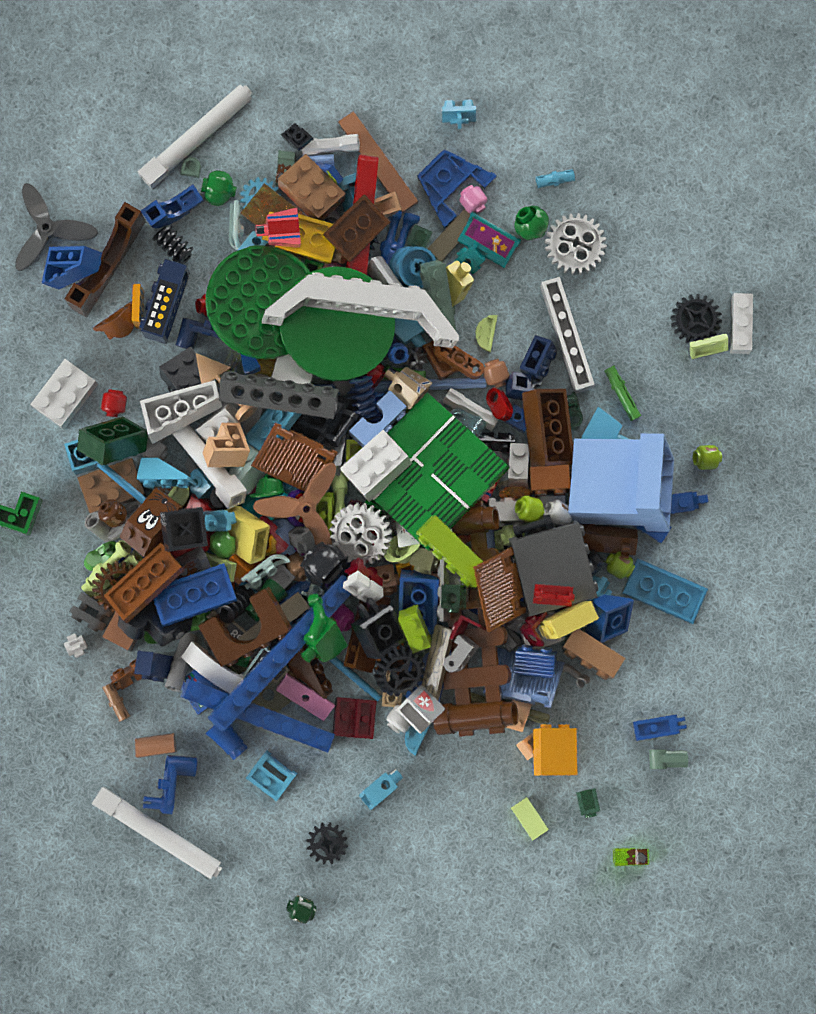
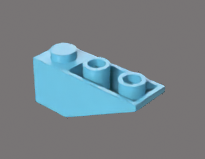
M141 458L137 480L146 488L152 489L154 486H161L163 488H171V486H178L180 488L196 486V483L190 477L159 458Z

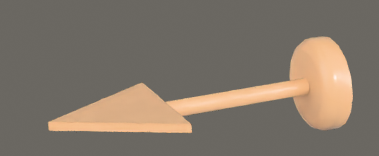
M196 353L201 384L213 381L214 379L220 383V375L231 369L230 366ZM238 404L241 408L236 412L235 418L241 423L251 417L259 407Z

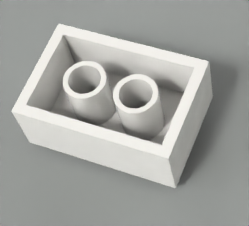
M64 359L30 405L65 430L98 383Z
M382 430L349 459L340 470L370 502L409 467L412 462L408 455Z

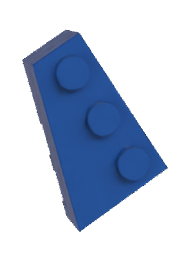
M86 246L49 247L41 284L62 289L97 272L101 264L102 252Z

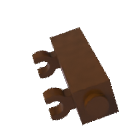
M582 524L585 531V536H582L583 541L587 543L589 551L595 550L596 552L615 554L621 552V558L629 559V555L636 556L638 543L637 529Z

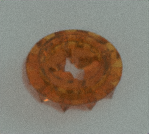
M524 486L503 488V491L499 492V495L503 499L508 497L517 499L525 495L529 496L530 489H526Z

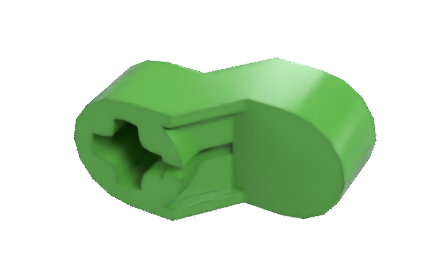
M106 542L97 549L87 553L84 559L85 568L93 571L97 564L105 563L116 551L115 545L117 542Z

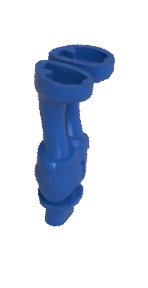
M399 211L388 217L390 221L386 240L380 244L381 257H383L388 266H390L393 254L398 249L405 247L411 227L420 221L418 215L404 213L403 224L397 242H395V236L402 212Z

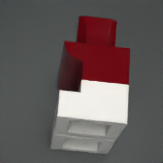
M360 558L351 561V567L345 570V573L348 574V580L343 583V588L365 603L368 598H372L375 602L383 597V578L377 575V569L365 567L364 561Z

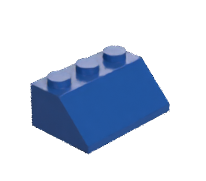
M401 569L398 618L400 610L418 604L430 634H433L435 625H437L439 578L415 570Z

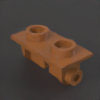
M136 659L129 664L130 666L124 669L119 668L110 676L117 690H123L134 684L131 679L132 676L137 681L141 680L142 675L134 674Z

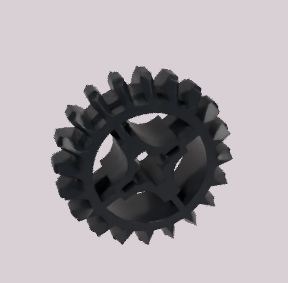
M692 294L688 296V300L683 297L681 299L682 303L677 302V308L672 310L675 315H672L670 319L676 322H673L671 327H678L674 334L680 332L679 339L682 340L685 336L687 338L685 343L687 344L690 339L696 342L697 340L710 338V335L714 337L717 335L715 331L721 329L717 324H721L722 319L717 317L721 316L722 313L715 312L719 306L715 305L712 307L714 300L711 299L708 303L706 295L702 300L700 299V294H697L695 299ZM697 305L703 308L699 311H694L687 307ZM707 311L711 316L710 327L707 325L708 322H706V320L704 319V315ZM682 312L689 321L686 328L681 321ZM698 316L700 318L699 321L693 322V319ZM693 328H699L706 332L696 334L690 331Z
M400 645L398 649L394 646L392 651L388 650L381 660L375 661L377 667L373 668L375 672L373 676L377 686L380 687L382 692H387L390 696L394 694L396 697H399L401 693L403 696H406L407 691L413 693L412 688L419 687L418 681H423L421 676L425 674L423 658L418 655V652L412 653L409 646L405 648L403 645ZM410 660L412 661V670H411V671L408 670V668H409V664H408V663H409ZM387 671L390 672V676H389V677H390V680H389V682L387 681V678H386Z

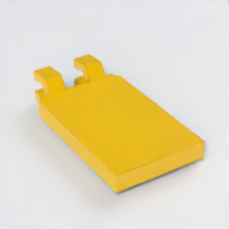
M298 214L300 247H275L331 264L335 247L323 234L333 224ZM262 236V240L268 241V236Z

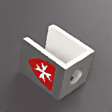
M422 684L397 709L420 734L445 710Z

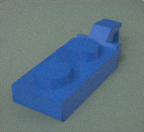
M692 491L672 494L671 514L691 512L699 509V504L708 502L707 494L697 496V492Z

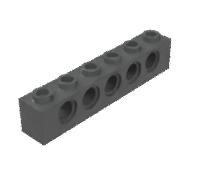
M229 371L224 372L221 377L219 401L334 419L337 411L339 389H333L330 386H314L311 383L300 384L292 380L281 381L272 377L261 378L253 374L242 375Z

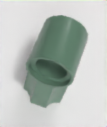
M666 749L649 750L650 769L688 767V752L684 750L667 751Z

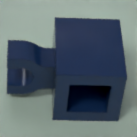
M513 371L508 380H506L505 394L507 398L523 400L522 393L534 390V387L539 388L542 382L534 381L531 383V374Z

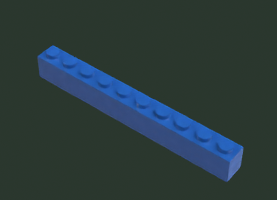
M344 575L338 577L320 596L323 600L322 606L325 614L329 618L351 595L350 592L343 588V583L348 580ZM313 606L301 616L288 631L287 635L274 645L207 717L221 731L226 730L305 645L304 636L309 631L314 620Z

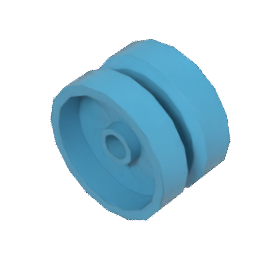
M405 246L393 254L389 267L403 287L418 286L423 288L419 264L435 261L436 258L430 250L424 247Z

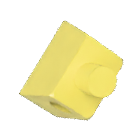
M455 261L446 267L452 307L465 299L474 282V278L469 274L471 267L466 262L460 263Z

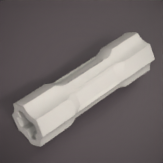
M351 134L327 139L313 138L309 144L302 148L303 156L305 154L312 156L333 152L347 153L360 151L359 135Z
M452 388L443 400L444 404L460 411L491 432L499 421L491 411L482 408Z

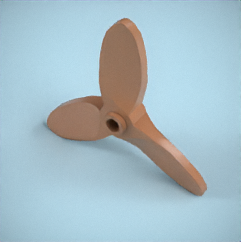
M331 462L323 466L314 476L302 497L298 499L287 496L262 498L253 504L254 510L261 515L277 518L300 515L305 527L309 528L312 532L316 545L322 541L325 544H332L329 530L323 519L316 512V505L327 492L336 473L335 464Z

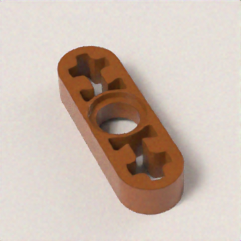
M457 346L453 348L446 347L443 353L440 352L442 347H434L436 357L470 379L476 380L482 376L484 365ZM454 356H462L464 359V363H456L454 361ZM474 367H477V368H478V370H477L478 372L473 373V372H472L473 368H474Z

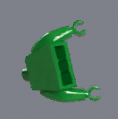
M316 593L308 596L309 605L313 606L314 620L309 631L304 636V641L308 648L301 654L302 658L308 663L315 657L322 662H327L337 657L348 646L336 622L326 616L322 606L323 600Z

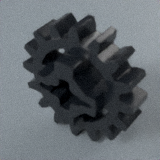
M331 822L328 823L327 827H325L324 823H321V828L314 826L315 832L308 833L312 837L311 839H306V842L310 843V846L306 849L312 850L309 856L315 855L316 862L322 859L323 865L326 864L327 860L333 864L334 858L338 861L341 860L339 854H346L343 848L348 847L347 844H344L348 837H342L345 831L341 830L339 832V825L333 828ZM328 830L335 832L338 837L333 838L330 836ZM321 832V839L319 842L314 843L316 835ZM324 834L333 843L330 845V853L326 846H322V843L325 841ZM340 844L338 852L333 854L334 846ZM321 849L325 851L327 857L320 855L316 850Z

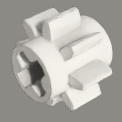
M75 633L68 636V641L64 643V646L69 656L75 655L78 658L85 655L83 650L88 647L83 636L77 637Z

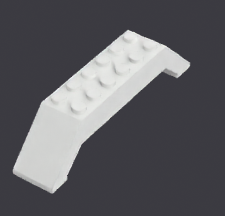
M312 273V275L305 277L266 309L262 318L263 324L281 326L283 320L302 306L418 321L434 340V346L453 348L459 341V335L425 290H421L418 286L406 288L401 287V284L398 283L384 285L376 280H372L369 283L362 282L363 280L360 278L347 280L338 275L324 277L322 273Z

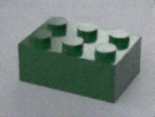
M123 416L79 429L77 450L97 461L100 465H108L111 462L121 461L124 458L146 452L148 432Z

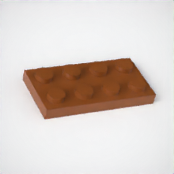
M160 543L115 584L104 597L121 619L128 623L184 571V568L170 551H165L164 544Z

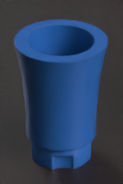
M394 336L391 347L383 360L391 361L395 364L405 363L409 358L408 349Z
M231 724L223 731L214 725L205 733L227 755L229 754L233 760L248 748Z

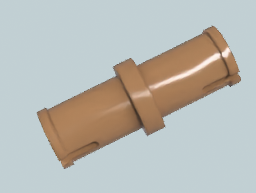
M111 682L102 687L110 702L109 706L113 708L119 722L130 717L122 702L124 699L119 696L114 683Z

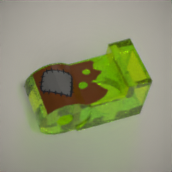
M613 848V866L649 865V849Z

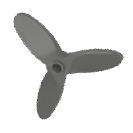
M24 183L22 196L30 216L37 224V229L21 248L15 262L16 270L22 271L28 268L41 254L48 240L53 237L67 241H84L93 239L98 235L97 229L85 222L75 220L52 221L47 205L38 190L33 185Z

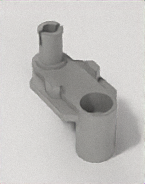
M139 501L128 503L124 506L127 510L126 521L141 505ZM92 512L85 519L84 525L101 540L109 542L120 538L126 521L121 526L111 528L99 519L98 512Z

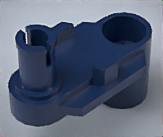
M182 318L175 345L184 349L191 347L194 350L198 333L215 338L219 337L212 328L209 319L203 323L189 318Z

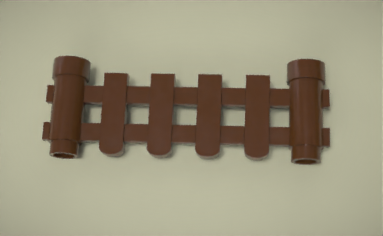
M478 501L452 527V532L456 536L471 535V551L483 562L499 554L496 548H487L486 533L489 530H497L499 528V512L495 506L486 507L483 506V501ZM438 569L433 571V574H438ZM478 587L476 589H469L468 602L450 601L449 628L452 629L454 623L459 620L461 615L463 616V610L476 608L478 609L479 624L486 628ZM438 597V606L440 605V597ZM500 626L489 633L487 628L486 630L481 628L466 629L464 634L481 647L483 667L468 668L467 663L461 671H445L443 680L444 690L455 689L456 705L453 703L441 704L445 710L433 721L435 731L438 735H449L459 732V737L475 735L474 730L489 729V734L505 733L507 726L517 725L518 723L516 703L514 701H503L501 694V685L508 684L511 681V670L507 665H499L497 646L504 645L507 642V630L504 626ZM453 640L450 649L451 654L458 646V644H456ZM485 686L486 702L472 703L470 688Z

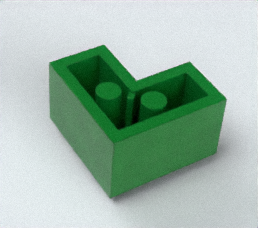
M21 491L15 509L0 505V526L30 536L43 500L40 497Z

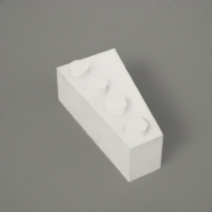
M215 380L140 401L147 432L152 444L223 407L222 402L219 401V391Z
M565 495L538 497L543 502V507L548 502L556 499L565 503ZM495 498L488 499V507L495 506L499 512V528H502L505 524L521 526L524 523H530L517 517L514 510L517 502L515 498L500 499V502H496Z

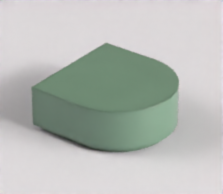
M195 157L186 158L182 163L180 174L199 178L201 172L199 160Z

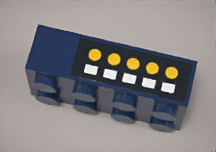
M164 259L163 264L160 263L157 274H159L157 282L154 281L151 289L153 296L151 300L148 299L145 308L147 314L146 317H142L139 328H141L145 338L167 345L190 272L187 265Z

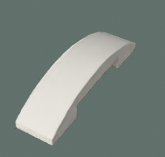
M191 641L182 658L206 679L226 692L231 693L245 676L236 674L225 665L221 667L216 659L207 654L208 651Z

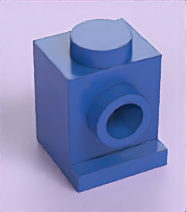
M514 404L512 417L508 421H504V423L523 434L526 431L524 409ZM515 414H520V415H521V419H520V420H516V419L514 418V415H515Z

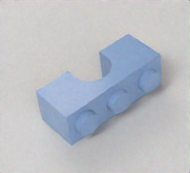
M389 391L376 404V408L383 415L382 420L379 423L372 424L362 417L349 430V435L361 447H364L382 430L388 433L393 428L391 425L396 420L399 422L406 415L407 406Z

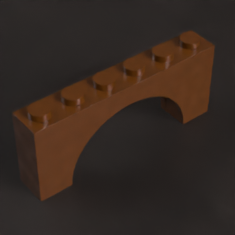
M126 202L123 203L115 216L113 231L102 252L99 270L83 278L80 282L74 283L64 298L71 309L86 318L145 225L146 221L140 210Z

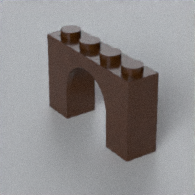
M270 587L257 592L249 598L261 621V631L254 639L239 640L232 636L219 613L201 622L198 626L221 667L226 664L229 667L237 663V658L243 655L246 658L254 654V649L260 646L263 649L271 645V640L275 638L279 640L284 638L292 628Z

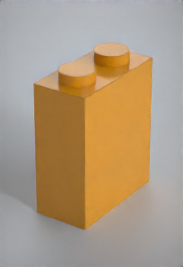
M541 724L540 728L533 729L534 776L577 775V728H570V724H560L558 728H552V724Z

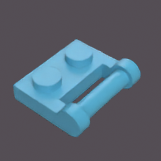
M266 750L246 779L275 801H278L298 773L288 769L272 757V753ZM265 762L269 763L287 777L284 782L264 768L263 764Z

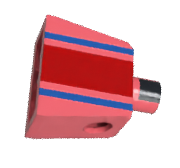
M292 208L267 215L266 224L256 225V237L268 236V245L300 247L298 209Z

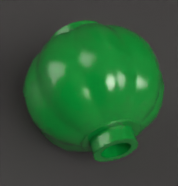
M216 170L209 173L208 178H203L201 192L205 193L204 199L209 204L221 206L226 204L231 197H235L237 186H233L232 178L227 172Z
M538 206L523 207L515 217V231L523 239H539L545 235L548 229L549 216Z

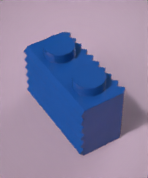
M521 645L516 650L514 673L553 678L556 669L557 651H552L550 647L533 649L531 645Z

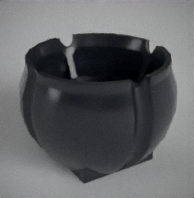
M322 541L308 551L300 566L303 568L308 581L322 589L325 588V584L329 585L343 570L342 564L345 565L348 559L338 547L332 544H325Z

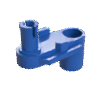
M167 755L164 779L158 780V789H163L161 798L144 796L143 801L151 802V804L143 803V809H159L162 814H173L177 775L195 777L197 758Z

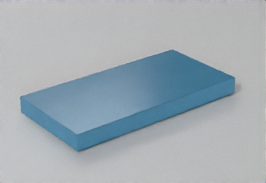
M637 558L634 564L635 568L629 576L622 594L690 624H694L708 589Z

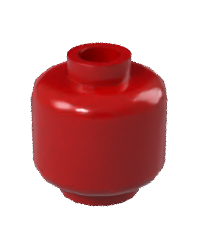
M108 389V392L103 394L101 410L107 412L106 416L118 418V414L125 413L127 396L123 394V391Z

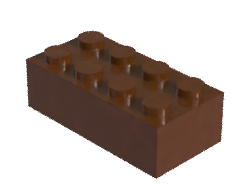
M566 388L534 389L522 393L531 467L571 466L573 462V441Z

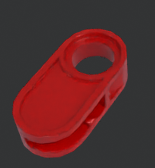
M491 388L486 395V402L496 419L508 421L513 414V407L503 390ZM497 393V394H498V398H497V400L494 402V396H495V394Z

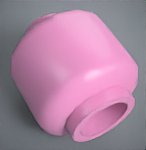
M470 185L460 193V203L468 213L474 211L476 214H479L486 209L487 197L479 186L473 187V185Z

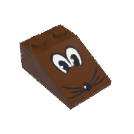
M155 488L126 521L120 538L143 557H146L160 543L164 544L160 512L180 510L183 506L159 488Z

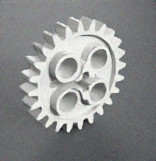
M570 213L569 219L563 215L562 222L556 220V226H550L553 232H547V236L550 239H545V243L549 244V246L545 247V251H551L547 257L554 258L551 264L558 263V270L564 267V273L570 269L572 275H574L575 270H578V273L581 275L582 269H585L588 273L589 266L595 269V262H601L599 256H604L605 253L602 249H606L607 246L602 244L606 241V237H601L604 230H597L600 224L593 225L594 219L587 221V215L581 219L580 213L577 214L576 218ZM571 228L575 231V234L568 236L565 230ZM590 235L593 241L585 242L583 236ZM575 240L578 241L577 247H573ZM566 246L569 251L561 253L558 248ZM579 252H583L586 255V258L584 260H580L577 258L576 254Z
M356 503L354 507L349 504L347 509L343 507L340 510L341 513L338 512L335 515L336 519L334 518L331 522L334 526L330 528V531L335 532L330 536V538L335 539L332 545H338L344 555L349 556L348 562L352 559L360 558L364 561V565L368 563V560L373 564L375 559L380 560L381 555L384 556L387 553L386 549L391 546L388 542L392 540V537L388 535L392 530L386 528L390 522L384 523L383 520L386 516H379L381 510L374 512L373 505L367 509L366 503L361 508L359 503ZM356 518H359L362 521V524H359L356 521ZM371 530L375 531L377 533V536H374L371 533ZM345 532H348L351 535V538L347 537L345 535ZM360 544H363L366 547V550L362 549L360 547Z

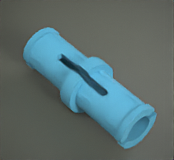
M573 169L562 172L552 171L551 174L536 176L537 188L551 185L559 186L561 183L575 181V174Z

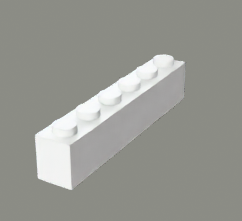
M557 277L541 282L540 288L574 393L577 394L593 389L595 384L561 279Z

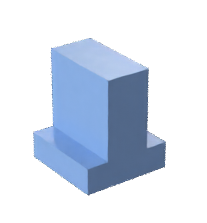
M641 433L640 440L574 439L568 512L572 520H576L579 524L644 526L646 531L669 532L674 456L665 435Z

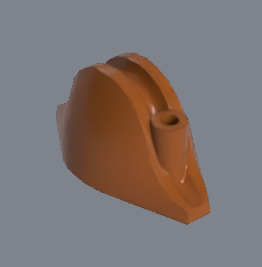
M132 301L94 326L93 330L103 331L109 340L114 337L123 338L128 336L134 328L132 322Z

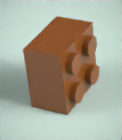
M569 465L530 467V495L538 498L547 494L564 496L570 490Z

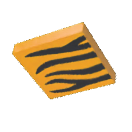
M133 284L132 322L137 329H141L139 326L142 317H144V290L141 284Z

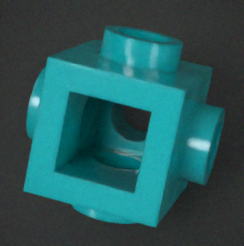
M473 244L469 248L463 247L456 253L458 256L455 258V261L468 263L471 267L470 272L474 274L481 268L480 264L486 258L478 247Z

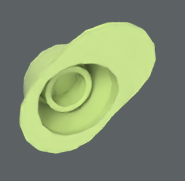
M396 535L388 542L391 546L386 549L387 553L384 557L389 562L409 563L412 554L418 550L421 544L399 547Z

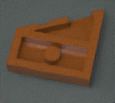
M434 340L422 346V350L424 353H427L426 357L439 380L459 372L435 356ZM442 347L440 352L443 353L446 347ZM454 356V361L456 363H464V359L462 356Z

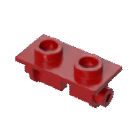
M535 584L534 604L572 606V602L575 599L573 587Z

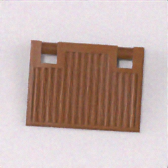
M275 422L251 466L305 492L314 476L323 466L333 462L338 452L332 449L329 451L323 448L322 444L291 429L287 431L282 428L281 424ZM278 434V435L284 437L285 439L282 440V439L276 437V435ZM318 454H319V455L325 457L326 459L324 460V459H321V458H319V457H317V456H318Z
M512 547L473 567L488 633L526 613V607L520 604L523 593L516 563L511 562L510 558L514 554Z

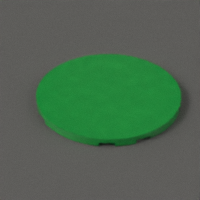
M255 245L231 253L216 267L207 285L206 311L212 328L228 347L242 355L256 359H274L288 355L281 339L280 327L278 325L263 324L262 318L265 310L290 291L302 277L311 273L310 270L293 254L277 247Z
M326 267L305 275L294 286L308 275H312V273H322L324 277L338 275L347 280L360 278L363 280L362 282L369 283L373 279L351 268ZM302 306L285 318L279 327L281 339L287 353L301 369L323 380L348 381L366 375L384 359L394 338L395 318Z

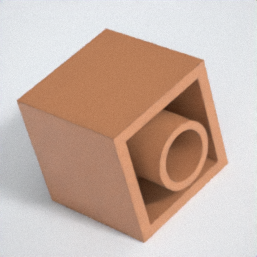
M115 612L102 637L131 652L137 640L130 639L118 627L119 615Z

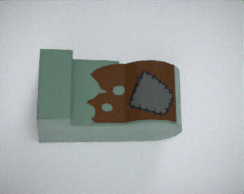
M278 150L275 187H278V178L296 163L295 152Z

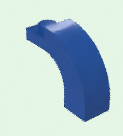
M192 184L165 202L155 200L143 208L141 212L152 228H162L188 215L189 211L204 202V199Z

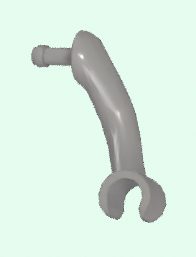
M564 664L563 671L576 679V685L579 688L584 686L583 681L585 684L590 682L588 675H581L571 665Z

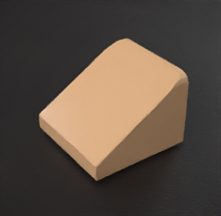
M533 733L516 745L527 760L534 756Z

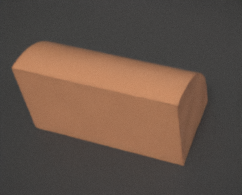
M175 733L136 738V758L176 753Z

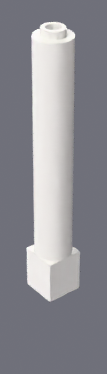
M246 85L236 87L157 158L153 157L137 171L143 181L151 189L156 187L169 175L168 173L252 100L251 90Z
M190 425L172 433L216 488L215 494L227 509L245 502L247 489L234 474L230 475L224 467H207L203 456L206 444Z
M102 787L92 802L97 808L118 819L211 879L214 876L217 878L222 870L220 861L124 801V799L107 788Z

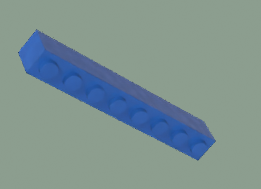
M187 679L180 697L215 710L229 694ZM250 703L237 717V719L327 753L335 734Z

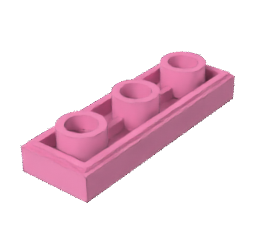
M286 673L276 687V691L323 721L335 707L333 702L322 698L314 690Z

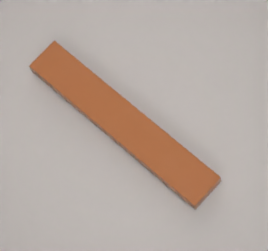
M351 112L338 121L346 135H359L360 151L358 152L361 155L379 158L377 178L388 194L396 192L401 212L404 213L416 205L418 200L355 112Z

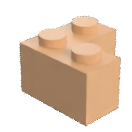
M221 423L217 436L208 437L203 450L207 467H244L250 449L240 423Z

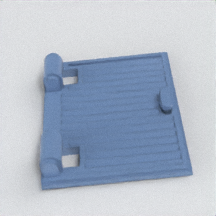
M497 648L499 665H507L511 670V681L501 686L502 698L533 705L536 702L543 703L544 707L551 708L565 662L556 661L553 678L515 674L516 652H508L506 649Z

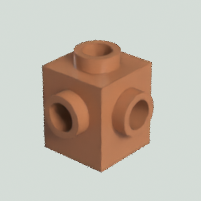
M393 564L374 567L377 569V575L383 578V596H390L397 592V585H400L398 573L394 574Z

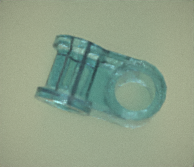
M453 409L450 412L478 438L486 428V422L481 417L472 415L462 409Z

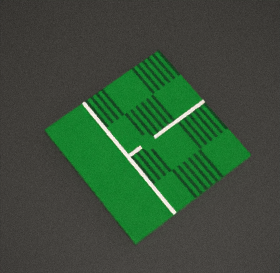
M427 392L387 433L408 455L412 464L378 493L373 500L429 552L432 548L429 545L424 546L418 540L420 536L416 534L431 516H437L451 529L510 467Z

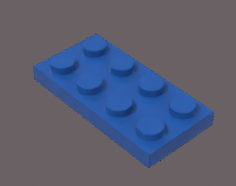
M223 563L171 582L153 600L161 624L165 627L235 602L237 598L226 565Z

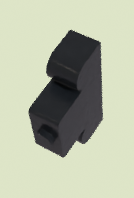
M154 600L147 604L128 623L124 622L120 616L118 617V627L130 639L139 640L144 637L145 632H148L161 647L174 640L181 639L184 634L191 631L193 617L163 627Z

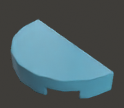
M411 725L405 734V744L408 750L415 756L430 725L421 734Z

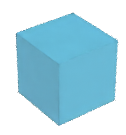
M78 440L64 444L71 469L76 475L98 468L96 466L98 464L97 461L77 450Z

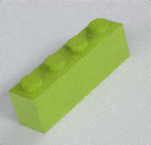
M431 516L416 532L420 536L418 540L424 546L429 545L433 549L432 554L439 560L443 559L447 563V569L453 574L457 573L461 577L460 581L466 587L476 588L477 583L473 567L483 561L437 516Z

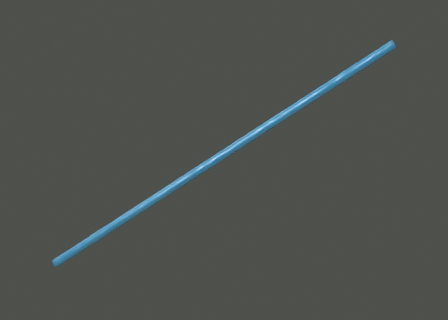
M96 465L141 504L145 501L146 497L108 465ZM245 581V582H242V583L239 584V586H241V585H244V586H245V585L247 584V582H246V581ZM251 588L255 594L258 592L256 589ZM291 621V622H290V625H291V626H293V625L295 624L294 621ZM337 657L329 660L377 702L381 699L382 695L350 668L344 667V663Z

